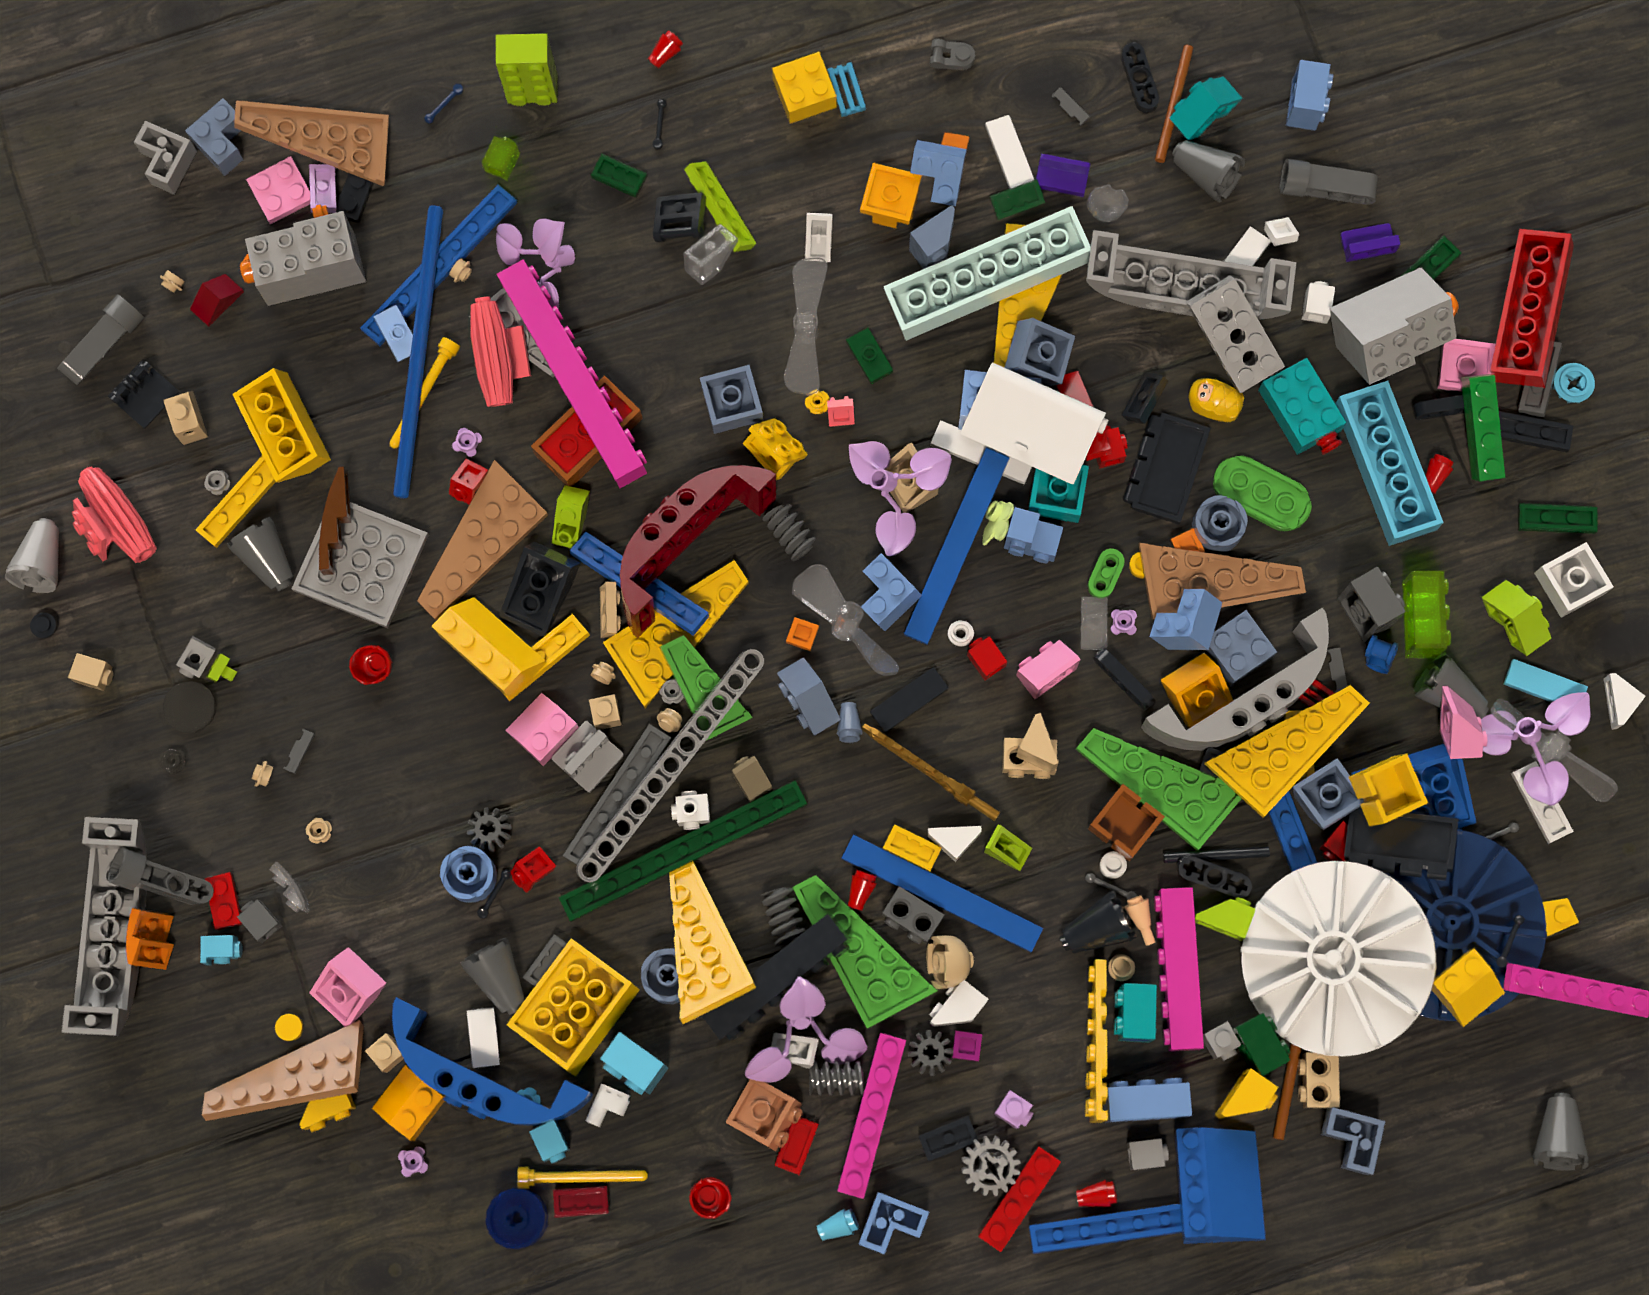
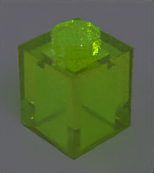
M494 136L482 160L485 172L508 181L520 155L518 146L507 137H502L501 139Z

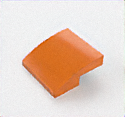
M137 908L131 909L126 935L128 964L166 970L174 944L166 942L174 916Z

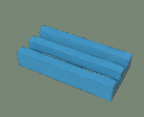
M846 63V66L839 65L835 69L828 68L827 72L836 93L841 117L865 111L866 107L852 63ZM845 72L849 74L859 106L855 107ZM838 74L849 105V109L846 110L835 75Z

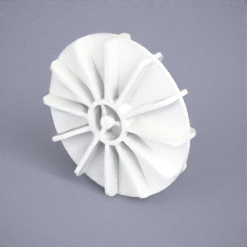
M1346 861L1321 862L1291 872L1274 884L1261 900L1257 902L1254 916L1241 947L1243 977L1249 993L1248 996L1259 1014L1264 1013L1266 1017L1271 1016L1277 1026L1275 1032L1282 1038L1304 1050L1328 1056L1359 1055L1376 1050L1392 1042L1403 1034L1420 1015L1434 983L1436 971L1435 942L1431 927L1420 905L1396 880L1379 870L1358 863Z

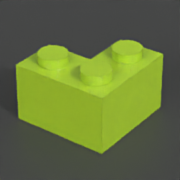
M1505 580L1482 597L1488 615L1504 626L1511 645L1526 656L1551 639L1548 630L1549 623L1541 611L1543 608L1541 602L1535 596L1531 597L1526 594L1519 585L1515 586Z

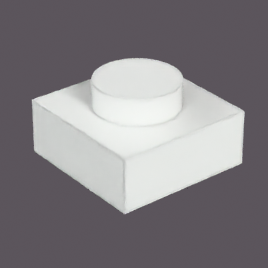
M1289 217L1265 222L1264 230L1274 246L1298 240L1299 233Z

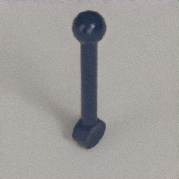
M455 84L450 95L431 114L425 115L424 120L426 123H432L434 117L456 95L463 93L462 85Z

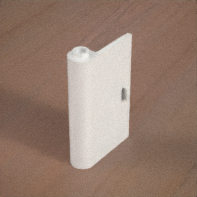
M992 362L960 434L1074 485L1097 433L1103 434L1109 420L1104 418L1106 413Z

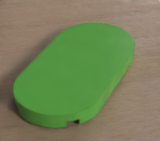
M1235 456L1234 458H1228L1218 466L1214 474L1213 487L1217 496L1223 495L1234 501L1236 500L1243 506L1248 516L1276 530L1291 531L1297 529L1305 523L1310 515L1312 505L1308 492L1303 485L1249 457Z

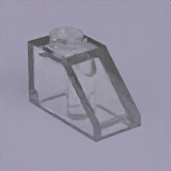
M719 224L683 253L685 271L701 285L705 284L721 271L738 242V238Z

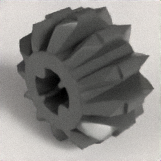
M488 807L484 808V816H481L476 811L474 815L478 820L468 821L470 826L475 827L474 829L467 830L468 836H475L470 841L471 844L477 845L480 843L479 849L482 851L486 849L488 844L490 852H495L494 844L496 843L500 848H504L505 845L501 839L510 840L511 838L509 834L504 832L512 829L511 824H504L508 820V816L504 814L499 817L500 810L497 808L493 810L492 815ZM491 824H494L492 825V827L495 829V832H489V834L485 836L487 833L484 831V828L490 827Z
M927 1030L926 1040L918 1033L916 1037L920 1045L913 1041L909 1044L912 1048L917 1049V1051L908 1052V1057L918 1058L911 1063V1066L916 1067L921 1063L920 1074H923L926 1067H929L930 1076H934V1066H937L938 1070L943 1073L945 1069L940 1062L942 1061L949 1065L952 1062L951 1059L944 1057V1054H952L953 1049L943 1048L948 1045L950 1040L947 1038L940 1043L938 1040L942 1033L939 1031L935 1039H931L932 1032ZM926 1046H932L933 1050L938 1051V1056L934 1055V1060H929L927 1055H923V1050H927Z

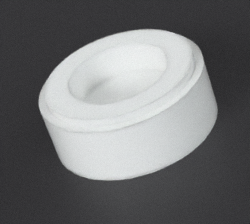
M1109 852L1100 861V871L1109 879H1117L1126 871V860L1118 852Z

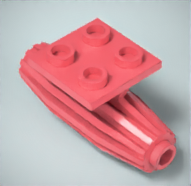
M490 297L476 298L475 303L470 305V337L477 378L487 407L513 403V380L531 376L523 326L505 329L496 301H491Z
M99 467L84 469L80 473L78 483L89 507H84L78 498L73 500L74 511H72V515L75 519L73 526L80 536L84 534L88 540L87 546L94 556L98 554L102 561L107 560V549L112 541L135 563L147 560L156 552L157 548L141 516L121 488Z

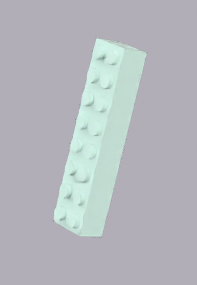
M1073 206L883 287L904 338L909 340L1089 263L1091 246Z

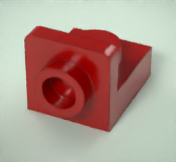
M465 459L450 480L449 495L458 501H463L470 505L488 469Z
M539 846L516 862L511 871L512 879L518 887L528 892L535 883L551 873L556 865Z

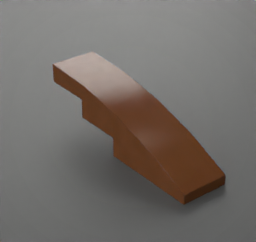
M344 466L338 467L322 516L319 539V571L324 576L334 575L332 550L343 549L341 524L351 523L349 478Z

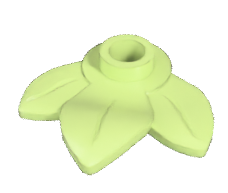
M995 500L988 507L986 519L989 522L983 533L982 544L984 546L993 537L998 541H1002L1009 530L1008 519L1014 512V506L1011 502L1005 503L1004 501L998 502Z

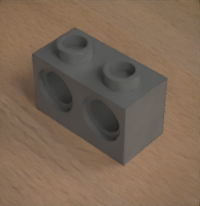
M899 886L883 911L882 916L886 918L885 924L895 930H898L899 927L908 932L906 937L920 945L921 942L928 943L942 921L944 914ZM897 904H904L908 909V913L904 917H897L893 913V907ZM919 918H926L930 922V928L924 932L919 931L915 926V922Z

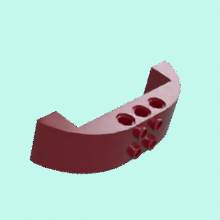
M745 465L712 469L697 475L682 485L671 496L665 497L660 507L654 513H650L644 518L642 525L634 533L626 546L620 569L624 613L628 626L635 637L639 638L655 622L653 597L644 590L735 499L760 516L776 500L775 473L760 467Z

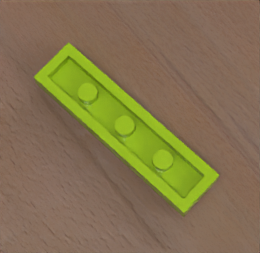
M707 162L690 163L684 170L697 192H702L706 196L705 206H707L717 226L720 227L729 246L732 247L734 252L750 250L756 242Z

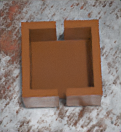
M1122 784L1091 823L1088 830L1106 844L1111 840L1113 842L1111 848L1130 862L1165 816L1147 802H1145L1141 809L1137 808L1136 806L1142 798Z

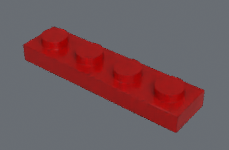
M1038 1146L1015 1180V1185L1011 1186L978 1237L999 1252H1002L1061 1161Z

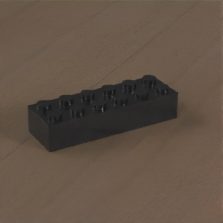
M825 915L750 975L756 986L755 989L701 1016L719 1040H735L745 1032L743 1027L746 1024H755L766 1015L765 1009L769 1006L777 1007L798 977L807 980L806 977L812 972L818 974L829 966L827 960L832 956L840 957L850 949L848 944L852 939L833 915Z

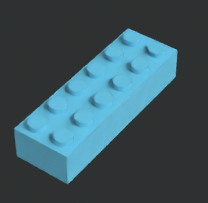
M1385 381L1340 396L1335 405L1346 421L1343 429L1388 545L1391 546L1438 530L1443 524V520L1389 382Z

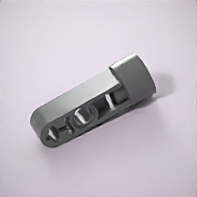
M1286 159L1280 177V193L1364 205L1373 204L1376 202L1378 176L1368 172Z
M118 294L103 309L106 314L57 368L76 385L82 382L126 332L131 334L145 318Z
M123 847L117 851L109 868L108 882L129 890L138 887L189 905L207 903L213 896V887L210 882L148 861L144 854ZM171 878H174L177 883L175 891L169 886ZM197 888V889H196L197 892L187 891L188 889Z

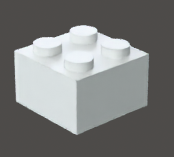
M1587 542L1543 565L1534 573L1561 618L1601 597L1613 588L1612 583Z

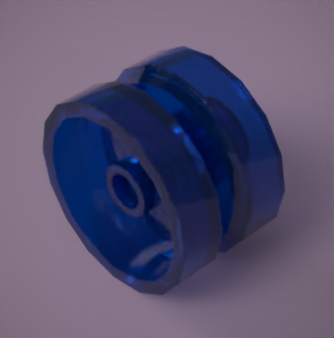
M512 1188L499 1193L491 1201L486 1212V1226L490 1236L496 1243L505 1248L523 1249L532 1246L543 1237L548 1228L549 1213L545 1202L538 1194L527 1189ZM517 1213H520V1216L523 1217L522 1223L516 1224L514 1222V1216Z

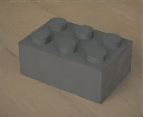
M1378 567L1351 581L1337 598L1364 643L1369 641L1373 634L1377 636L1390 629L1406 612L1403 599L1399 594H1395L1390 587V578L1384 571L1381 572Z

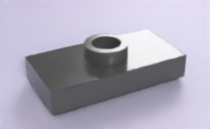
M554 934L523 978L533 986H536L567 943Z

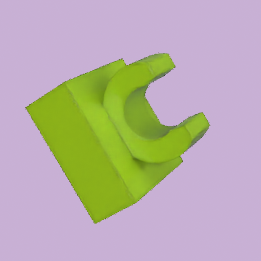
M218 654L206 677L214 682H217L220 676L232 681L237 671L226 666L230 658L223 654Z

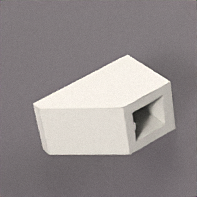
M964 980L958 986L949 988L946 992L949 998L944 1005L938 1003L929 1014L933 1018L930 1024L935 1027L972 1022L986 1004L988 998Z

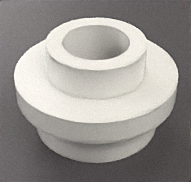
M959 620L950 625L948 638L952 644L960 647L966 646L973 639L974 630L968 622ZM963 630L966 635L963 638H958L956 632Z

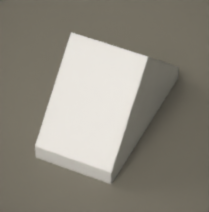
M807 213L805 261L830 262L832 214Z
M1613 673L1603 679L1612 730L1624 725L1645 698V695L1616 673Z
M981 826L928 828V838L936 845L942 847V850L955 862L981 834Z

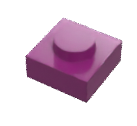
M955 1031L952 1058L979 1062L982 1034Z

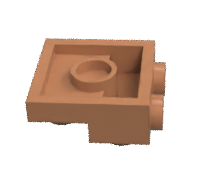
M750 1079L726 1123L776 1151L778 1147L781 1148L786 1144L789 1138L787 1130L791 1123L795 1124L799 1121L802 1115V1110L800 1109L802 1103L765 1082Z

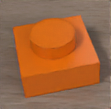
M1194 528L1170 539L1175 549L1205 552L1196 536Z
M794 617L786 643L811 651L819 625Z

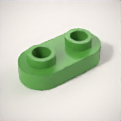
M1107 549L1099 556L1088 582V591L1094 598L1105 599L1111 595L1124 566V557L1120 551ZM1113 560L1115 566L1108 567L1106 561ZM1103 583L1105 589L1098 590L1096 584Z

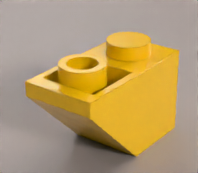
M351 1094L309 1101L300 1122L301 1129H310L311 1132H315L326 1127L325 1122L335 1118L336 1121H340L351 1116L350 1111L356 1108Z

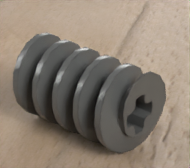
M791 504L781 505L769 511L762 520L764 522L769 521L767 525L769 530H774L773 535L775 538H781L779 544L787 546L785 552L789 555L793 554L791 560L796 561L811 550L816 538H806L810 532L809 528L800 530L804 521H794L798 513H788L792 508Z
M778 888L760 895L768 896L762 901L763 906H771L765 912L766 916H774L768 923L769 926L777 927L771 932L772 936L780 937L775 941V946L789 944L806 931L805 928H797L796 926L802 921V918L793 917L799 911V908L790 907L796 901V898L787 897L793 891V888Z
M814 1061L813 1066L809 1069V1096H811L814 1088H816L819 1096H822L824 1088H827L829 1096L833 1095L835 1088L838 1089L840 1096L844 1095L846 1088L849 1089L851 1096H854L856 1089L859 1088L863 1096V1069L860 1062L856 1061L854 1069H851L849 1061H846L843 1069H841L838 1061H835L832 1069H830L828 1062L824 1061L822 1068L819 1069L817 1062Z

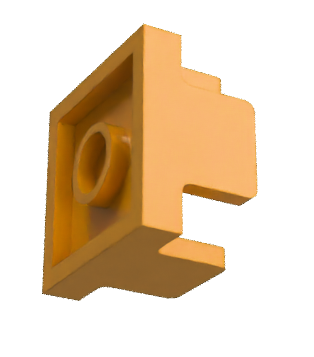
M873 163L860 213L871 215L872 222L892 228H897L898 222L909 225L917 203L922 175Z

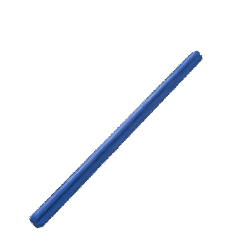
M429 206L393 492L397 498H407L409 495L443 210L440 206Z

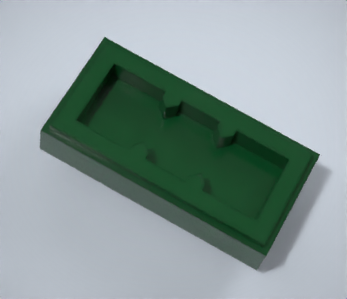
M601 154L591 173V178L637 198L647 178V173Z
M1037 179L989 196L997 220L1045 203Z
M869 328L846 339L847 345L870 384L893 373L892 367Z

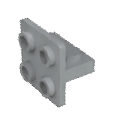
M585 721L552 756V761L590 793L622 759L624 754L608 740L601 730H597L588 721Z

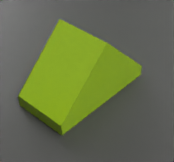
M997 825L984 853L1021 871L1032 848L1003 826Z

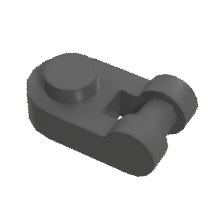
M943 39L932 40L931 49L933 50V56L930 57L931 67L967 70L974 64L975 51L969 44L946 42ZM943 52L950 53V58H944Z

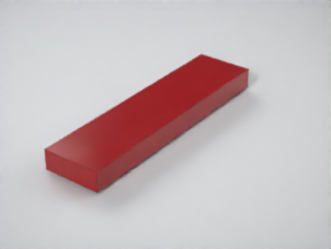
M1078 371L1064 375L1062 384L1055 385L1058 392L1093 407ZM1104 432L1103 434L1097 433L1086 456L1087 461L1111 454V447Z

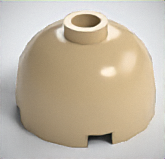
M954 936L931 937V940H934V942L927 946L926 962L928 974L933 973L935 981H931L932 985L936 989L958 986L962 981L966 980L970 968L973 967L974 959L972 953L969 952L967 946L959 938Z

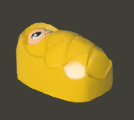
M1201 378L1193 382L1188 395L1194 412L1206 418L1223 422L1235 421L1240 414L1244 402L1243 394L1239 393L1235 388L1221 381L1209 378Z

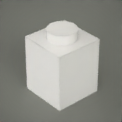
M1319 281L1310 283L1305 293L1302 320L1327 324L1331 317L1329 308L1333 305L1335 287Z

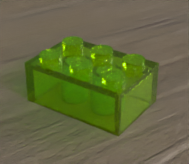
M1412 571L1402 582L1404 609L1406 611L1404 613L1405 658H1436L1451 643V632L1446 629V620H1449L1450 617L1449 604H1445V594H1448L1449 590L1448 579H1444V571Z

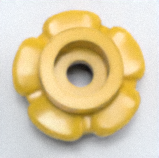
M813 390L805 399V406L813 414H822L828 410L827 401L830 398L824 391Z

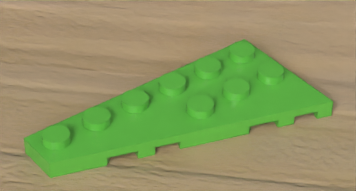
M1094 728L1076 748L1079 753L1120 787L1124 784L1141 797L1140 804L1144 805L1147 802L1165 817L1162 822L1197 851L1242 799L1219 778H1214L1197 769L1149 752V750L1142 747H1136L1124 742L1122 739Z
M816 875L792 887L812 926L825 915L830 914L835 917L852 939L848 944L850 949L840 957L832 956L830 960L867 1029L937 992L931 984Z

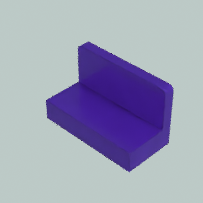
M1041 154L1036 179L1043 190L1084 197L1090 163Z
M1389 223L1343 231L1340 235L1346 262L1396 253L1400 246L1399 236H1393Z

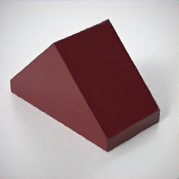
M226 274L201 284L190 310L209 327L244 290Z

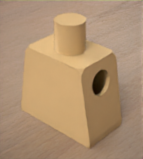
M193 391L164 400L173 432L183 445L208 437Z

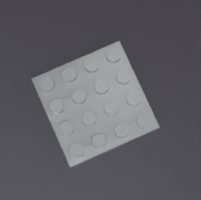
M350 502L351 523L341 524L343 549L332 550L334 575L324 576L319 571L320 524L291 589L388 628L429 534Z

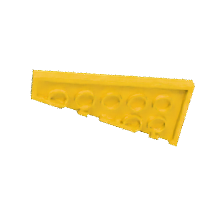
M1350 685L1291 718L1250 738L1246 742L1205 762V765L1264 818L1370 703Z
M693 861L669 873L671 900L673 902L672 916L675 928L676 970L679 981L680 1020L682 1024L756 988Z
M1095 959L1093 966L1088 968V982H1093V993L1088 992L1087 1001L1088 1008L1092 1009V1019L1087 1020V1035H1092L1091 1044L1086 1049V1062H1091V1072L1086 1073V1089H1090V1099L1085 1101V1116L1090 1117V1123H1102L1108 1120V1111H1102V1106L1106 1105L1107 1085L1102 1082V1078L1107 1076V1030H1103V1024H1105L1107 1017L1106 1003H1103L1107 990L1106 960Z

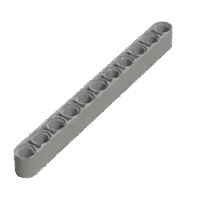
M750 649L742 652L580 859L576 866V872L580 879L586 882H593L603 874L761 670L764 658L759 651ZM748 654L753 655L757 660V664L753 669L746 667L744 659ZM731 675H736L740 678L741 685L738 689H732L729 686L728 679ZM716 695L723 697L725 701V706L721 710L715 709L712 705V700ZM700 716L706 717L709 721V726L705 731L699 730L696 726V720ZM683 737H689L693 742V747L688 752L683 751L680 747V741ZM669 757L675 759L677 763L675 771L671 773L664 769V761ZM656 778L660 781L661 788L657 793L653 794L648 790L647 784L649 780ZM636 799L644 802L645 807L641 814H635L631 809V804ZM620 820H624L628 824V831L624 835H618L615 831V825ZM604 841H608L612 845V851L608 856H602L598 851L599 845ZM588 862H592L596 867V872L591 877H585L582 873L583 865Z

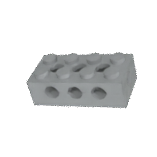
M1229 275L1186 301L1188 308L1233 386L1239 393L1244 392L1285 367L1235 278ZM1227 307L1228 312L1226 316L1218 318L1219 309ZM1235 329H1240L1239 337L1231 340V332ZM1247 351H1252V358L1249 361H1243V355Z

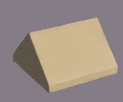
M909 443L890 460V464L885 470L898 474L914 473L910 466L911 458L917 453L914 445ZM915 477L912 479H898L896 488L890 493L902 512L908 513L938 495V489L932 491L921 489L917 485Z
M1041 713L1035 715L1016 757L1051 773L1056 770L1059 762Z

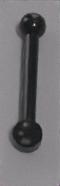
M660 99L657 102L659 107L656 139L653 141V147L656 150H660L663 146L661 131L663 112L667 105L664 99Z
M505 869L501 872V879L485 906L478 910V917L482 919L487 918L488 909L504 882L511 877L509 870Z
M1522 915L1514 917L1515 924L1501 957L1496 959L1498 967H1505L1508 963L1507 955L1519 926L1524 923Z

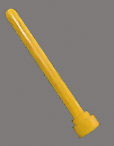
M442 337L438 344L439 350L437 352L439 355L422 383L419 410L447 360L451 359L452 356H456L460 349L458 344L445 337ZM402 421L390 440L392 448L399 447Z
M518 1167V1189H529V1186H535V1183L645 1181L648 1174L644 1170L535 1172V1169H529V1167Z

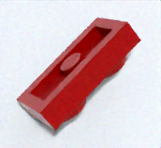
M228 872L205 878L204 880L210 882L213 887V896L209 903L215 930L218 931L242 925V922L237 918L241 912L233 874Z

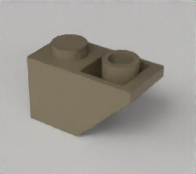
M745 756L734 764L736 767L732 770L734 779L750 803L773 790L771 783L755 756L750 759L748 756Z

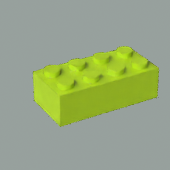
M496 35V66L507 103L523 106L526 103L550 105L557 102V71L548 35Z

